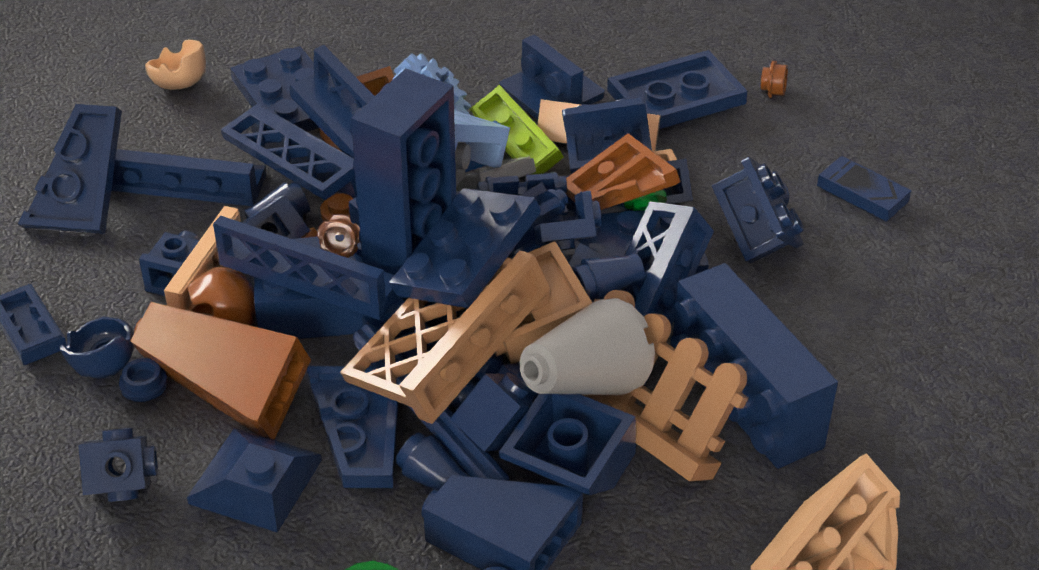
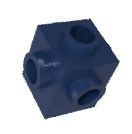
M133 428L102 431V440L78 444L83 495L107 493L109 502L139 498L138 490L146 489L151 485L150 476L158 475L156 447L147 446V436L133 437ZM116 457L124 460L126 464L125 472L117 469L115 465Z

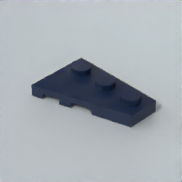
M75 104L54 148L56 154L45 177L41 175L34 189L37 191V194L28 212H23L18 222L19 226L32 229L106 233L122 111L115 106Z

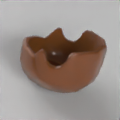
M216 267L198 276L188 286L192 303L194 305L203 303L211 305L214 311L212 317L249 326L255 321L254 289L248 279L239 271Z

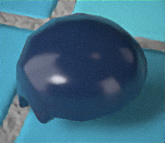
M104 316L87 322L77 331H68L67 347L60 345L59 349L67 363L79 375L102 379L115 375L129 362L135 347L130 342L134 331L123 320Z

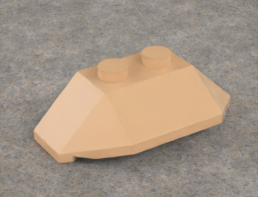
M867 453L860 456L803 502L751 565V570H896L898 545L896 508H899L900 491Z

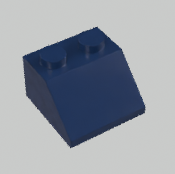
M539 394L499 451L501 459L587 495H593L613 489L636 453V416L580 394Z

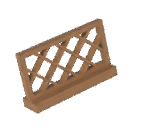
M519 251L513 259L507 257L494 274L497 277L483 289L477 299L460 318H457L456 311L465 308L440 303L424 307L428 301L408 298L340 371L344 380L355 386L410 406L418 419L433 424L550 290L534 254ZM447 315L448 322L425 329V322ZM413 326L416 327V333L394 340L401 330ZM438 341L436 345L430 351L427 352L426 344ZM417 348V356L395 363V355ZM385 359V367L367 373L364 372L371 363ZM409 374L400 385L396 384V378Z

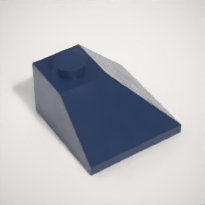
M234 428L188 495V504L278 533L321 463V454Z

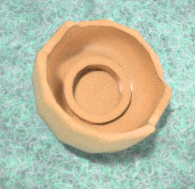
M184 40L182 49L178 53H172L167 47H164L158 59H152L146 63L147 75L161 88L176 90L191 87L201 80L205 73L206 59L203 44L196 40Z

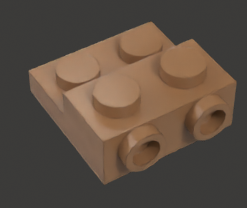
M555 241L528 252L534 254L550 290L495 351L496 356L505 353L511 364L520 361L521 354L528 345L592 303ZM497 275L493 276L487 285H489L497 277Z

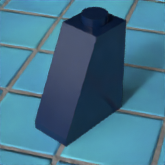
M451 475L439 491L433 490L428 495L423 504L421 515L424 518L425 541L481 570L494 566L503 567L508 570H547L582 524L583 493L566 486Z

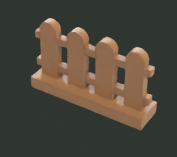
M612 290L603 299L618 298L635 307L634 298L627 291ZM647 314L644 318L648 328L643 330L648 344L654 343V364L659 356L668 361L655 389L651 391L643 385L624 395L583 396L636 416V444L688 481L713 480L721 462L712 457L709 452L710 450L720 452L725 441L718 436L734 406L736 408H744L749 397L742 393L747 383L746 371L739 364L724 363L716 368L714 374L704 368L709 354L708 347L704 341L697 338H685L678 343L675 349L666 343L671 333V324L668 318L661 314ZM698 381L706 389L691 417H689L680 410L693 385ZM636 399L646 405L644 409L635 403ZM674 424L683 430L682 434L672 429V425Z

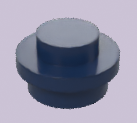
M140 358L129 362L123 368L119 379L122 395L134 402H146L159 397L165 391L168 384L166 372L160 368L157 362L148 358Z

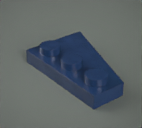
M308 366V382L343 488H393L399 402L346 382L340 373L345 366ZM369 366L364 372L367 373L376 369L373 366Z

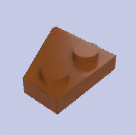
M626 134L567 177V192L565 194L575 202L576 194L583 191H591L592 201H598L600 209L603 210L674 186L681 180L676 168L630 134Z

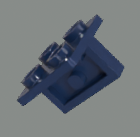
M535 34L522 40V72L499 82V85L509 96L537 120L541 99L591 105L602 100L605 92L603 88L586 77L581 68Z
M643 97L623 98L617 101L593 105L584 104L562 110L571 174L626 134H630L652 151L646 104Z
M747 157L741 160L744 169L712 185L746 262L751 264L787 245L794 248L804 245L799 235L805 231L797 212L793 208L789 210L782 198L783 195L787 194L785 185L776 171L771 172L765 163L761 165L751 157Z

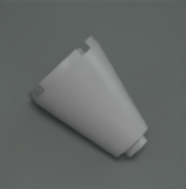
M618 298L595 301L523 350L520 357L521 376L526 385L532 391L539 394L624 395L643 386L653 370L655 358L654 343L648 344L643 330L648 328V324L632 304Z

